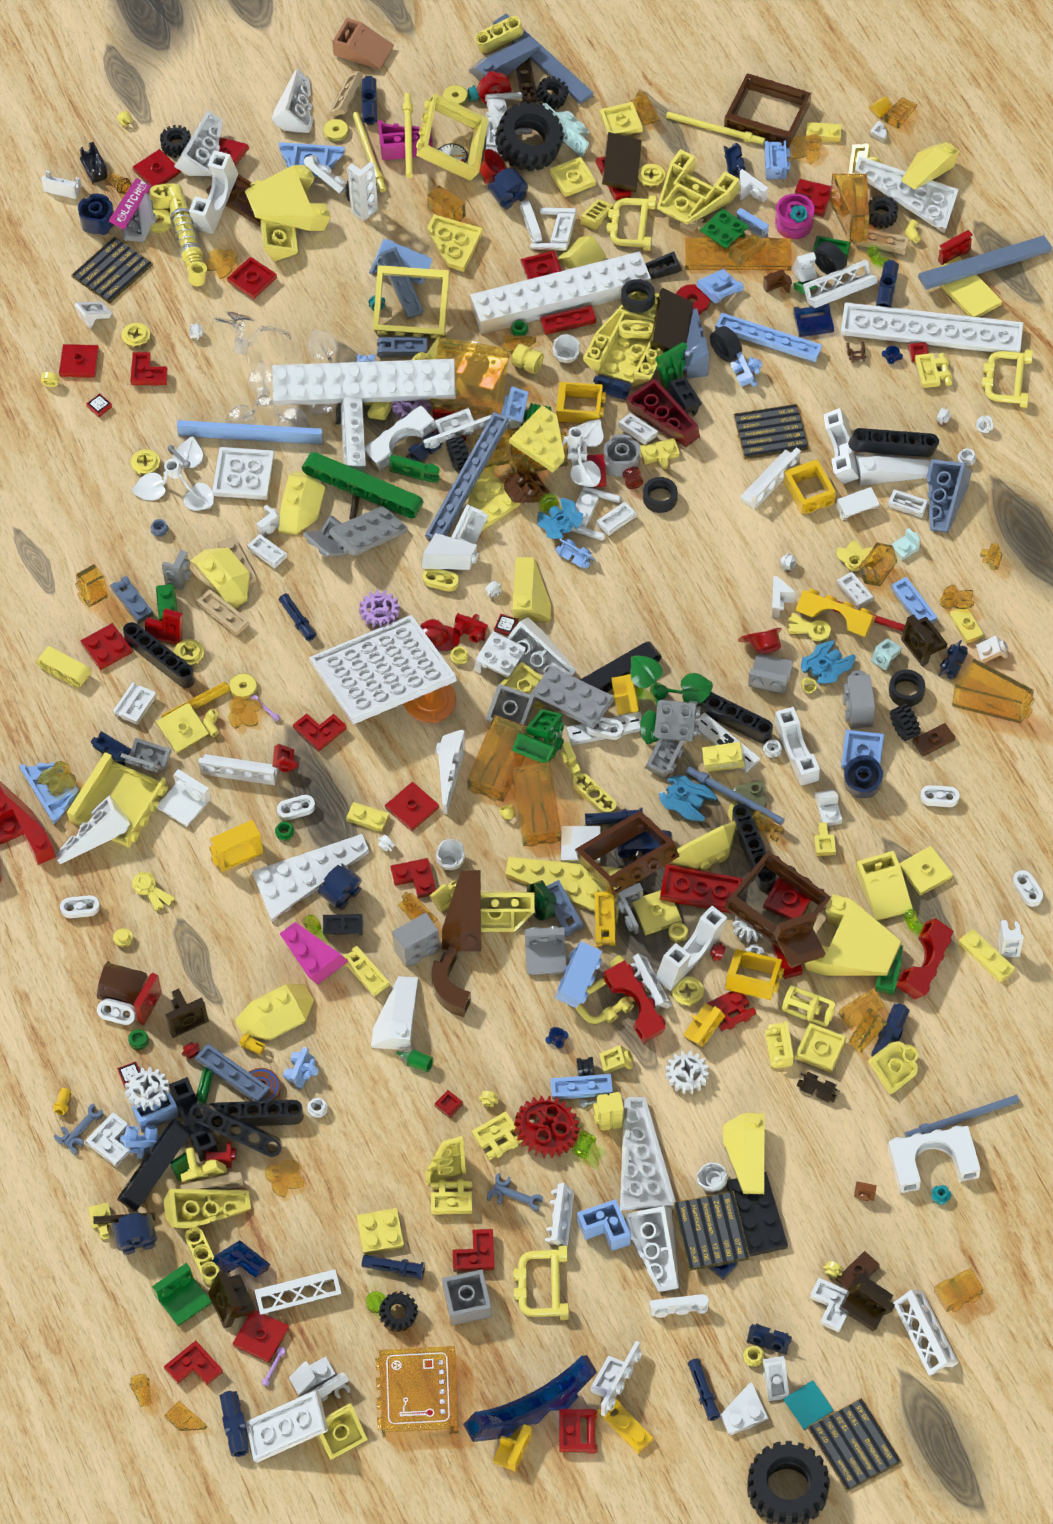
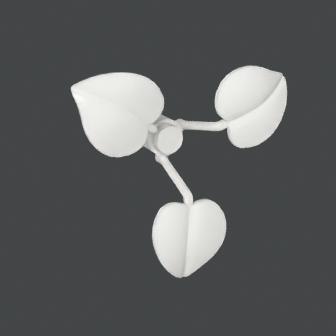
M600 419L588 421L577 427L570 428L568 436H565L562 441V445L568 442L570 447L577 448L579 465L572 467L570 475L572 480L581 486L594 487L600 482L601 473L599 467L592 461L582 463L581 460L582 439H587V447H596L603 441Z
M193 436L184 441L176 450L185 460L191 463L189 468L197 467L203 460L202 449ZM175 454L173 459L167 460L164 465L166 470L163 473L164 480L157 473H148L141 477L131 489L137 497L143 500H158L166 492L163 485L166 484L167 477L169 476L172 479L180 478L189 490L183 499L188 509L201 511L209 509L214 503V495L208 485L200 482L196 483L193 488L188 485L182 476V469H185L183 462Z

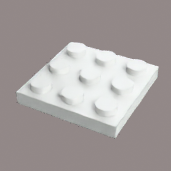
M220 447L212 494L219 497L267 500L274 451Z

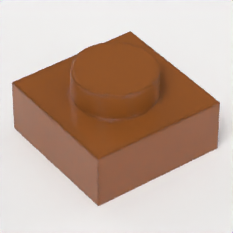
M856 1181L854 1197L861 1201H874L877 1185Z

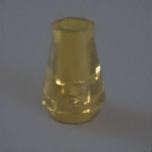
M114 172L109 173L107 176V180L120 194H126L132 185L128 178Z
M138 1374L131 1377L129 1385L139 1406L150 1405L152 1403L150 1379L147 1378L146 1374Z

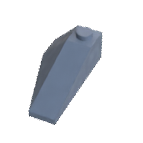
M696 308L693 309L686 343L687 350L684 353L685 366L683 372H686L687 379L708 376L709 352Z

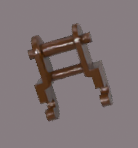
M861 341V351H852L849 343H846L847 355H850L849 360H851V363L854 360L865 362L864 341ZM861 353V356L853 357V354Z

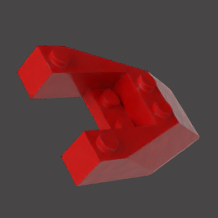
M0 781V845L23 835L37 865L56 858L53 846L34 812Z

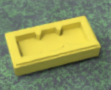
M967 606L949 612V617L966 644L983 638L984 634Z

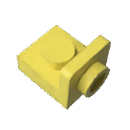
M621 1045L599 1054L603 1071L606 1074L623 1067L629 1070L633 1068L631 1062L633 1061V1056L630 1050L625 1049Z

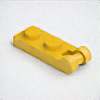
M609 891L594 892L596 947H603V945L609 944L610 946H616L615 896ZM602 932H609V937H602Z
M615 1398L616 1402L612 1411L615 1410L618 1413L616 1416L613 1417L610 1414L612 1412L610 1410L606 1416H602L601 1407L597 1411L638 1454L653 1441V1437Z

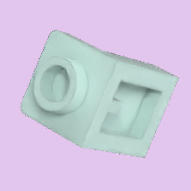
M908 528L905 530V536L891 544L890 549L903 561L919 550L920 537L916 532Z
M886 639L876 646L871 662L887 670L891 660L901 654L903 647Z

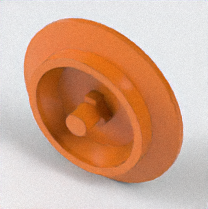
M449 684L403 703L406 711L415 719L426 723H436L445 720L452 714L456 705V695L454 689Z

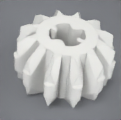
M735 916L733 929L735 936H739L740 941L746 939V942L749 943L752 939L757 942L758 937H763Z

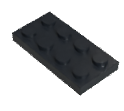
M764 1172V1194H743L737 1178L727 1180L728 1191L734 1194L748 1256L752 1257L787 1249L788 1243L767 1172Z

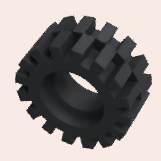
M547 76V78H543L540 81L536 90L537 101H542L541 104L547 103L552 109H559L560 106L564 105L568 97V86H564L565 82L561 83L560 78L556 80L554 76L552 79L550 76ZM547 90L554 91L557 96L550 94Z
M173 125V128L168 126L167 130L164 129L163 133L160 134L161 149L164 151V154L168 153L169 157L173 155L174 158H177V155L180 157L191 139L190 131L186 127L182 128L181 125H178V128L176 125ZM174 139L182 140L179 143H170Z
M878 195V199L876 196L873 197V200L870 199L869 203H867L866 220L869 221L870 225L874 224L875 228H877V225L880 226L879 229H883V226L885 228H888L889 225L892 226L897 220V202L893 201L891 197L887 199L886 195H884V198ZM877 210H886L888 213H887V214H878V213L875 212V211H877Z
M458 436L446 441L448 455L456 472L462 470L470 455L462 436Z
M903 704L890 711V719L893 721L892 725L895 727V731L898 732V736H901V739L904 741L912 739L921 733L920 724L917 722L918 718L914 715V711H911V707H908V704Z
M396 1291L384 1298L379 1307V1316H381V1323H385V1328L390 1327V1331L395 1329L397 1330L396 1332H400L401 1330H407L414 1323L418 1315V1306L414 1303L415 1299L409 1297L410 1294L404 1295V1292L400 1291L397 1293ZM395 1304L402 1305L406 1310V1316L402 1319L394 1318L391 1314V1307Z

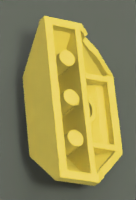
M293 471L289 475L281 503L279 533L297 535L301 530L318 519L326 487L318 479L299 471Z
M228 547L205 549L190 560L216 593L234 609H237L248 600L250 573Z
M733 821L722 825L678 848L677 851L680 857L668 864L706 871L711 865L717 862H724L730 856L736 835V822Z
M481 891V932H515L535 913L533 892Z
M285 984L250 1002L235 1019V1023L242 1035L250 1034L252 1038L272 1040L305 1023L314 999L305 984Z

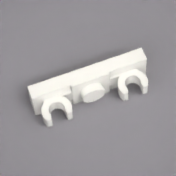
M639 953L633 956L635 963L630 965L634 970L638 969L634 976L636 979L643 978L642 983L644 987L652 993V995L647 997L655 1001V1010L657 1011L660 1007L665 1009L671 1007L672 1003L661 983L655 979L656 973L648 958Z
M565 1183L558 1184V1188L551 1191V1194L556 1197L555 1200L550 1201V1204L554 1206L552 1213L553 1227L546 1229L552 1235L550 1238H545V1241L550 1245H567L568 1248L575 1191Z
M341 1372L306 1394L315 1390L319 1391L321 1401L323 1402L328 1398L327 1395L333 1391L334 1396L340 1399V1388H344L346 1393H350L349 1386L345 1384L349 1379L346 1374Z

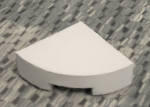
M878 121L870 131L869 136L885 143L887 131L884 124Z

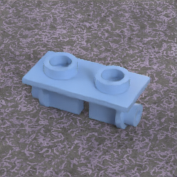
M561 538L559 539L562 542V545H558L556 548L559 556L570 560L572 555H574L572 563L582 569H587L590 566V559L595 561L591 556V551L584 547L582 549L575 547L577 544L569 539L566 541Z

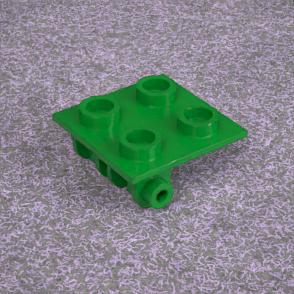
M722 208L699 231L727 249L737 239L743 240L746 234L744 232L749 226Z

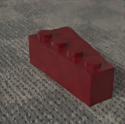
M653 379L626 398L629 411L672 439L675 438V441L687 447L700 438L698 425L656 379Z

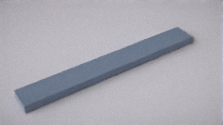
M504 14L497 20L493 21V25L509 18L510 16L508 14ZM524 30L521 37L511 42L515 44L527 37L534 38ZM542 45L538 51L530 56V60L550 76L551 79L554 76L556 80L560 78L561 83L564 81V86H568V94L580 105L593 97V92Z
M1043 235L919 273L918 278L927 290L1052 251V246Z
M493 412L425 534L427 539L432 540L435 533L447 536L511 421L509 417Z

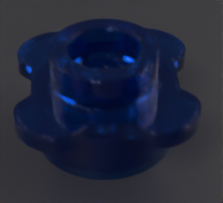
M889 346L886 350L882 351V357L887 359L888 364H894L895 361L903 359V354L900 353L899 348L896 346Z
M552 1027L545 1041L547 1044H553L560 1049L563 1048L564 1041L569 1037V1034L559 1027Z

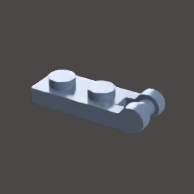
M380 337L377 339V346L379 347L377 349V356L385 358L387 356H415L420 352L427 353V337Z
M127 576L122 577L121 581L110 584L113 593L137 624L153 616V611L131 584ZM125 587L126 590L122 592L120 589Z
M557 880L548 885L547 888L550 893H554L557 899L556 904H554V914L561 927H564L566 936L572 935V932L577 929L579 931L584 929L585 927L560 881ZM573 918L574 923L568 925L566 921Z

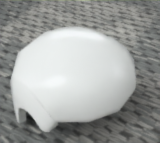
M560 335L556 338L553 345L555 359L562 363H572L578 358L580 343L572 335Z
M454 839L443 840L436 851L438 865L445 870L452 871L460 868L465 860L464 846Z
M710 1162L705 1164L697 1172V1183L706 1192H719L727 1184V1171L724 1166L718 1163Z

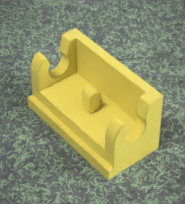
M788 1021L768 1025V1030H765L771 1069L793 1066L794 1056Z

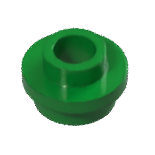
M522 320L515 321L510 328L511 334L515 337L525 336L528 333L527 324Z
M280 822L275 828V835L280 840H289L294 835V827L288 822Z

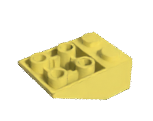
M894 851L857 861L855 873L875 920L881 921L913 911L902 870Z

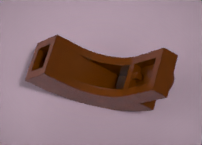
M449 946L447 953L444 952L442 954L440 962L436 960L433 962L431 972L432 988L436 999L447 1011L464 1018L471 1003V992L456 987L449 980V975L457 960V949Z

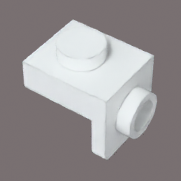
M268 505L263 507L265 517L256 523L258 534H261L263 537L273 533L279 526L278 512L273 508L271 509Z
M996 635L976 645L980 660L983 663L1000 655L1004 659L1008 658L1006 642L999 639Z

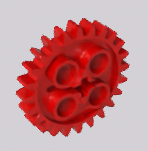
M540 1095L539 1101L532 1097L531 1103L525 1101L524 1106H520L519 1112L515 1116L514 1126L516 1127L514 1133L518 1134L517 1140H523L521 1147L529 1146L528 1153L535 1150V1156L540 1152L543 1158L546 1157V1154H549L552 1159L555 1153L561 1157L563 1151L568 1153L569 1147L573 1148L574 1141H577V1134L580 1131V1128H578L579 1121L575 1120L576 1113L570 1114L572 1107L565 1108V1101L559 1104V1098L551 1101V1096H548L547 1100H544L543 1096ZM547 1113H551V1114H553L555 1117H551V1116H549ZM556 1130H560V1131H562L564 1134H560V1133H558ZM538 1137H543V1138H545L546 1140L543 1141V1140L539 1139Z

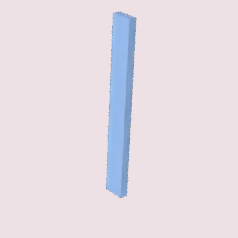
M177 421L178 436L323 444L322 429Z

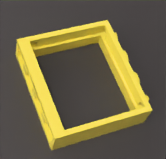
M434 93L424 103L425 112L421 118L423 123L419 130L420 139L416 144V148H418L416 156L471 181L480 170L489 119ZM434 111L474 129L468 163H464L428 145Z
M378 265L373 319L374 332L383 336H387L388 333H395V336L405 337V334H412V337H423V335L430 336L431 339L445 337L450 271ZM383 275L442 279L439 329L379 325Z

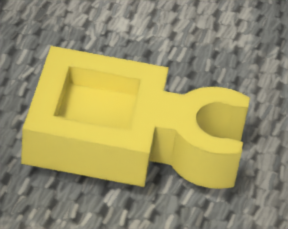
M570 742L562 744L563 752H560L562 762L567 764L572 777L579 773L580 768L576 762Z

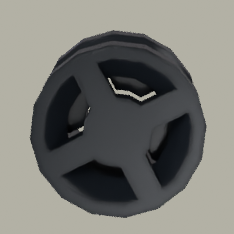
M588 1057L587 1059L576 1058L578 1076L595 1075L593 1057Z

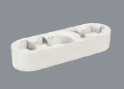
M521 201L520 210L532 243L542 242L541 232L530 201Z

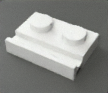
M132 682L113 710L114 715H118L122 719L138 725L156 699V692L142 686H137Z

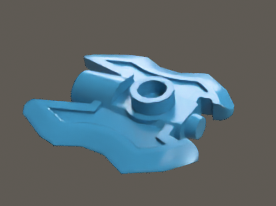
M560 498L562 510L558 506H553L549 510L551 517L542 512L538 513V526L545 529L547 538H563L562 533L570 532L573 526L576 529L580 526L583 513L577 511L575 502L566 498Z
M831 640L817 645L811 655L803 657L801 669L803 673L811 670V675L818 677L817 683H832L837 681L840 674L849 671L853 667L856 656L852 654L842 659L840 651L837 649L831 651L835 644V641Z
M686 776L669 777L668 782L672 786L667 787L666 791L668 793H659L660 801L665 809L675 810L688 820L704 821L705 817L697 810H700L704 799L716 801L717 797L705 785L691 782Z

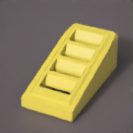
M598 198L582 214L581 225L596 231L607 217L609 209L613 208V205Z

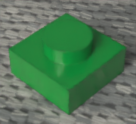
M813 280L793 283L794 290L805 294L803 284ZM817 285L809 287L810 293L813 289L818 288Z
M186 1152L172 1160L169 1164L179 1181H182L180 1174L187 1172L189 1169Z

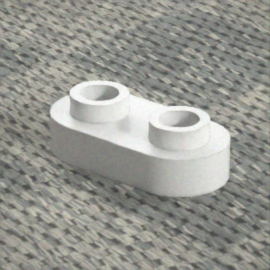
M601 717L596 724L598 729H593L586 725V731L592 736L617 740L623 735V724L618 720Z
M929 785L921 790L920 799L927 806L953 807L959 802L960 795L954 787Z
M301 795L281 801L277 806L278 817L285 821L309 815L315 810L314 799L309 795Z
M1021 870L1016 872L1013 877L1014 888L1026 905L1031 907L1038 906L1043 898V892L1028 871Z
M91 895L69 897L61 902L60 910L66 918L89 917L99 912L100 905L98 899Z
M104 999L97 1006V1013L104 1020L129 1025L136 1019L135 1009L131 1004L113 999ZM107 1005L111 1007V1011L107 1010ZM125 1011H129L130 1016H127Z

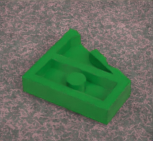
M684 342L656 357L665 390H667L671 380L683 378V368L685 366L683 354L684 350H687V344Z

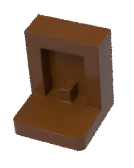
M783 269L764 276L763 288L766 293L779 287H783L786 293L790 292L792 280Z

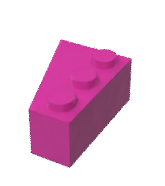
M378 120L382 160L405 158V127L399 126L398 123L393 125L384 124L383 121ZM412 126V158L418 157L416 156L418 149L416 144L420 139V127ZM430 132L428 143L431 147H433L432 132Z
M296 922L280 933L307 976L317 985L348 962L344 956Z

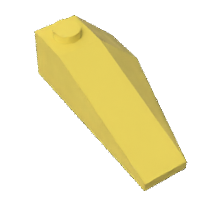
M169 1189L164 1199L165 1218L172 1228H195L251 1210L249 1190Z

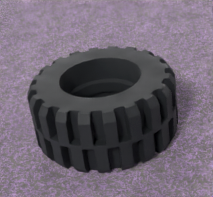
M521 102L519 106L518 104L511 106V109H507L501 117L495 133V145L498 146V153L503 154L502 158L504 161H509V165L512 167L517 166L519 170L528 169V171H534V169L542 170L544 166L548 167L556 159L563 143L564 133L563 126L559 123L560 119L557 115H553L551 109L547 110L544 105L540 104L539 106L535 102H530V104ZM519 128L533 129L541 135L544 143L536 146L525 144L517 137L515 130Z
M779 1441L773 1443V1448L766 1446L762 1449V1454L758 1453L755 1456L754 1463H751L749 1468L747 1494L752 1508L757 1509V1515L760 1518L767 1517V1523L808 1524L810 1518L814 1520L819 1516V1511H823L829 1492V1471L827 1466L823 1465L824 1460L820 1455L815 1456L814 1449L809 1447L807 1450L804 1448V1444L798 1442V1445H793L792 1441H786L784 1445H781ZM779 1470H795L806 1478L809 1485L808 1491L797 1499H782L776 1496L768 1487L769 1477Z

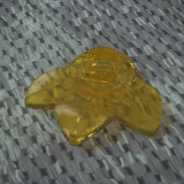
M816 134L808 137L798 136L792 141V144L795 146L792 152L793 159L806 157L808 163L812 165L820 157L819 149L822 146L820 136Z
M214 249L209 253L211 258L205 265L207 266V271L217 270L219 279H223L232 272V266L237 263L238 256L232 249Z
M954 584L944 589V593L939 600L940 605L946 609H968L974 606V602L971 600L973 590L958 591Z
M240 696L234 697L229 704L231 712L228 715L230 725L235 729L239 728L242 723L249 727L257 726L259 718L256 712L263 708L261 702L256 699L246 700Z
M58 761L52 768L45 769L40 774L38 784L48 785L50 794L58 796L62 794L65 787L70 789L75 787L76 777L71 773L69 764L64 761Z
M287 1159L283 1160L280 1164L272 1163L267 1166L265 1177L271 1182V1187L275 1194L285 1198L288 1189L303 1187V1179L297 1173L300 1167L299 1162ZM272 1171H278L279 1175H274Z

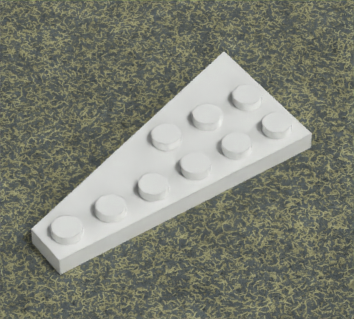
M859 156L853 172L855 175L945 233L959 189L931 180L914 190L901 181L905 171Z
M360 834L252 871L271 922H274L283 912L286 913L292 909L291 907L297 902L303 901L316 892L320 885L324 886L326 883L324 878L335 866H341V863H343L347 867H351L369 854V849L363 835Z
M628 1097L624 1101L620 1211L647 1210L662 1206L674 1209L675 1197L646 1098Z

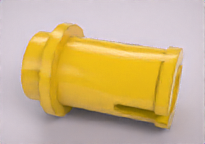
M243 1034L239 1041L242 1049L247 1048L259 1056L266 1047V1044L251 1038L250 1034Z
M67 1088L59 1089L56 1103L53 1104V1111L56 1114L64 1115L68 1111V1102L72 1094L71 1090Z

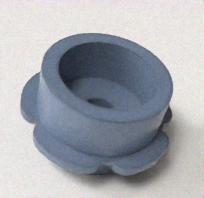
M162 519L153 521L150 527L152 529L151 533L154 536L160 537L164 536L169 530L168 525Z

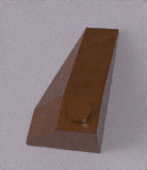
M481 870L460 871L442 927V949L448 950L450 946L460 952L481 951Z

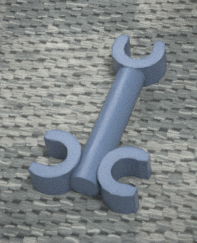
M91 1104L88 1107V1115L70 1134L67 1128L61 1127V1131L65 1135L58 1137L55 1134V1141L69 1147L70 1152L77 1155V1150L73 1147L75 1145L84 1147L83 1140L78 1137L93 1120H99L103 1117V1110L96 1114L92 1113L96 1107L95 1104Z
M498 1173L496 1175L495 1185L487 1194L488 1201L493 1196H498L497 1204L500 1205L503 1201V1195L529 1204L532 1211H539V1206L533 1203L535 1201L543 1202L541 1195L528 1196L508 1188L511 1184L510 1177L505 1182H501V1174Z

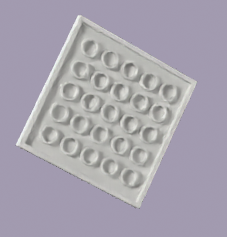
M412 615L309 657L310 663L352 724L361 722L457 681L455 673Z

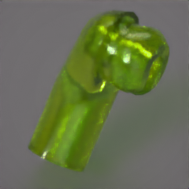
M872 246L868 249V256L873 264L883 266L884 262L890 260L888 257H882L877 247Z
M909 909L904 915L905 922L910 930L921 933L924 924L919 923L916 916L917 912Z

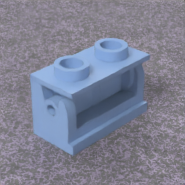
M765 141L766 179H787V172H790V161H787V158L790 157V150L786 148V141H784V146L780 142Z
M511 387L509 396H505L501 415L509 417L511 420L507 430L516 432L522 424L529 392Z

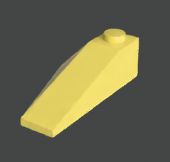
M947 142L925 148L917 153L901 181L914 190L954 168L960 151Z
M516 557L513 618H517L518 622L526 618L533 622H551V603L535 558Z
M743 1113L723 1125V1145L727 1149L730 1162L736 1171V1177L743 1194H764L765 1113Z
M463 1136L442 1141L425 1172L427 1185L431 1184V1181L446 1180L466 1174Z

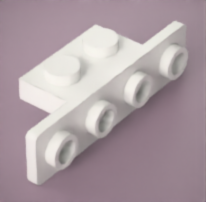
M469 408L435 420L439 434L423 440L425 448L433 449L449 439L461 435H471L477 429H484L492 415L474 421Z
M638 1341L634 1343L625 1362L608 1356L591 1386V1393L604 1397L601 1403L602 1416H606L609 1410L612 1411L617 1394L620 1395L622 1393L626 1378L629 1379L632 1375L634 1363H638L641 1358L642 1351H640V1342Z

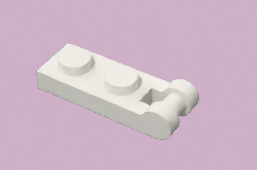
M310 155L304 159L305 166L339 194L345 191V180L331 173L332 170L328 166L320 164L316 155Z
M701 1294L651 1300L649 1306L650 1316L661 1318L668 1314L684 1315L691 1311L704 1314L708 1310L709 1299L706 1295Z

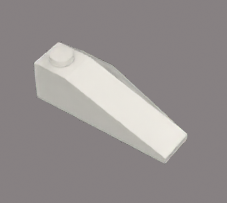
M299 69L294 71L274 110L272 121L284 131L309 133L313 123V116L310 115L312 104L309 103V96L311 95L310 79Z
M207 111L174 167L188 176H211L208 163L213 151H219L220 148L219 138L221 136L222 119Z
M880 453L855 454L860 486L927 478L930 466L929 460Z
M529 618L521 620L507 637L526 648L518 663L523 662L532 670L545 675L552 666L570 676H573L577 671L543 630Z
M464 730L444 735L441 743H437L436 754H438L443 814L446 815L466 751Z
M110 795L91 812L93 817L89 822H83L79 826L78 834L71 836L55 854L60 864L127 831L130 825L129 819Z
M398 976L373 1027L371 1048L411 1050L418 977Z
M662 1206L625 1214L631 1240L634 1242L638 1254L643 1259L658 1292L679 1289L675 1229L671 1207Z

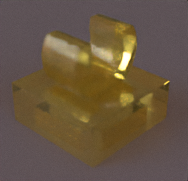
M991 543L989 550H981L980 557H983V563L989 564L991 570H998L1003 555L999 545Z

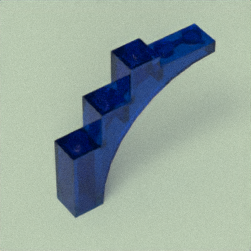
M582 1355L569 1368L544 1386L502 1406L474 1412L463 1425L472 1442L500 1439L501 1436L509 1438L519 1426L538 1424L550 1411L568 1409L579 1398L577 1393L590 1381L597 1371L588 1355Z

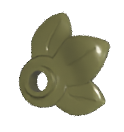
M754 780L749 784H739L733 789L735 792L765 808L767 803L764 797L766 788L763 782ZM754 787H759L758 791H753L752 789Z

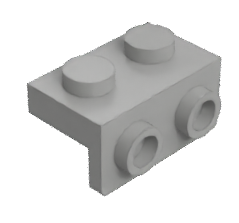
M180 550L174 564L163 562L162 570L165 585L173 584L175 589L183 590L186 582L191 579L192 570H190L188 552Z
M659 738L645 769L663 778H666L668 773L672 774L677 765L674 763L675 759H679L684 751V748H682L684 741L680 740L679 743H676L670 739Z

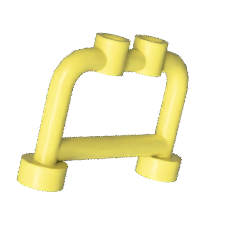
M649 195V199L622 198L614 204L613 209H609L608 219L612 220V222L607 223V233H610V239L614 244L618 246L643 247V251H651L652 237H645L648 209L656 210L657 197ZM623 205L641 206L637 240L619 239L617 237L620 208Z
M1025 349V353L997 351L989 357L988 363L984 362L983 373H987V375L982 377V388H985V394L990 400L1019 403L1020 407L1027 408L1028 393H1021L1024 364L1032 363L1033 350ZM998 358L1017 360L1014 396L998 395L992 392L995 361Z
M619 955L609 965L613 967L625 959L622 955ZM600 978L591 987L588 986L586 990L588 995L606 985L604 979ZM625 996L614 1006L607 1007L598 1016L590 1015L582 1003L576 1007V1010L588 1023L599 1024L605 1020L608 1023H612L618 1018L616 1013L619 1011L630 1012L634 1008L633 1002L635 1001L630 996Z
M567 1245L559 1246V1250L529 1251L524 1253L519 1259L518 1268L514 1269V1281H518V1288H514V1300H519V1308L523 1314L529 1317L560 1316V1320H569V1304L560 1303L559 1262H568ZM551 1258L552 1308H529L527 1306L526 1264L531 1259Z

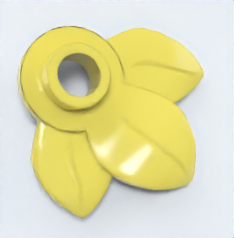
M853 540L846 549L837 548L838 559L844 562L846 568L850 571L861 570L863 565L870 562L874 555L872 547L862 550L856 540Z

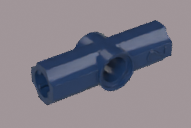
M365 76L362 79L361 94L362 122L367 125H373L377 122V80L372 76Z
M895 260L884 262L876 306L892 307L899 264Z
M899 1003L892 1006L887 1020L883 1022L880 1028L878 1040L871 1054L872 1057L889 1043L899 1042L903 1026L910 1013V1009L905 1005Z
M226 1391L219 1396L223 1411L222 1420L225 1435L228 1437L231 1457L245 1456L249 1453L245 1434L246 1425L243 1412L240 1409L239 1396L237 1391Z

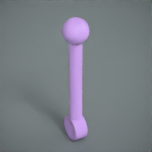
M257 695L251 696V702L257 703L273 717L274 721L280 719L278 714H274L258 700Z
M283 1347L277 1349V1356L266 1378L262 1380L264 1386L270 1384V1378L281 1356L285 1355Z

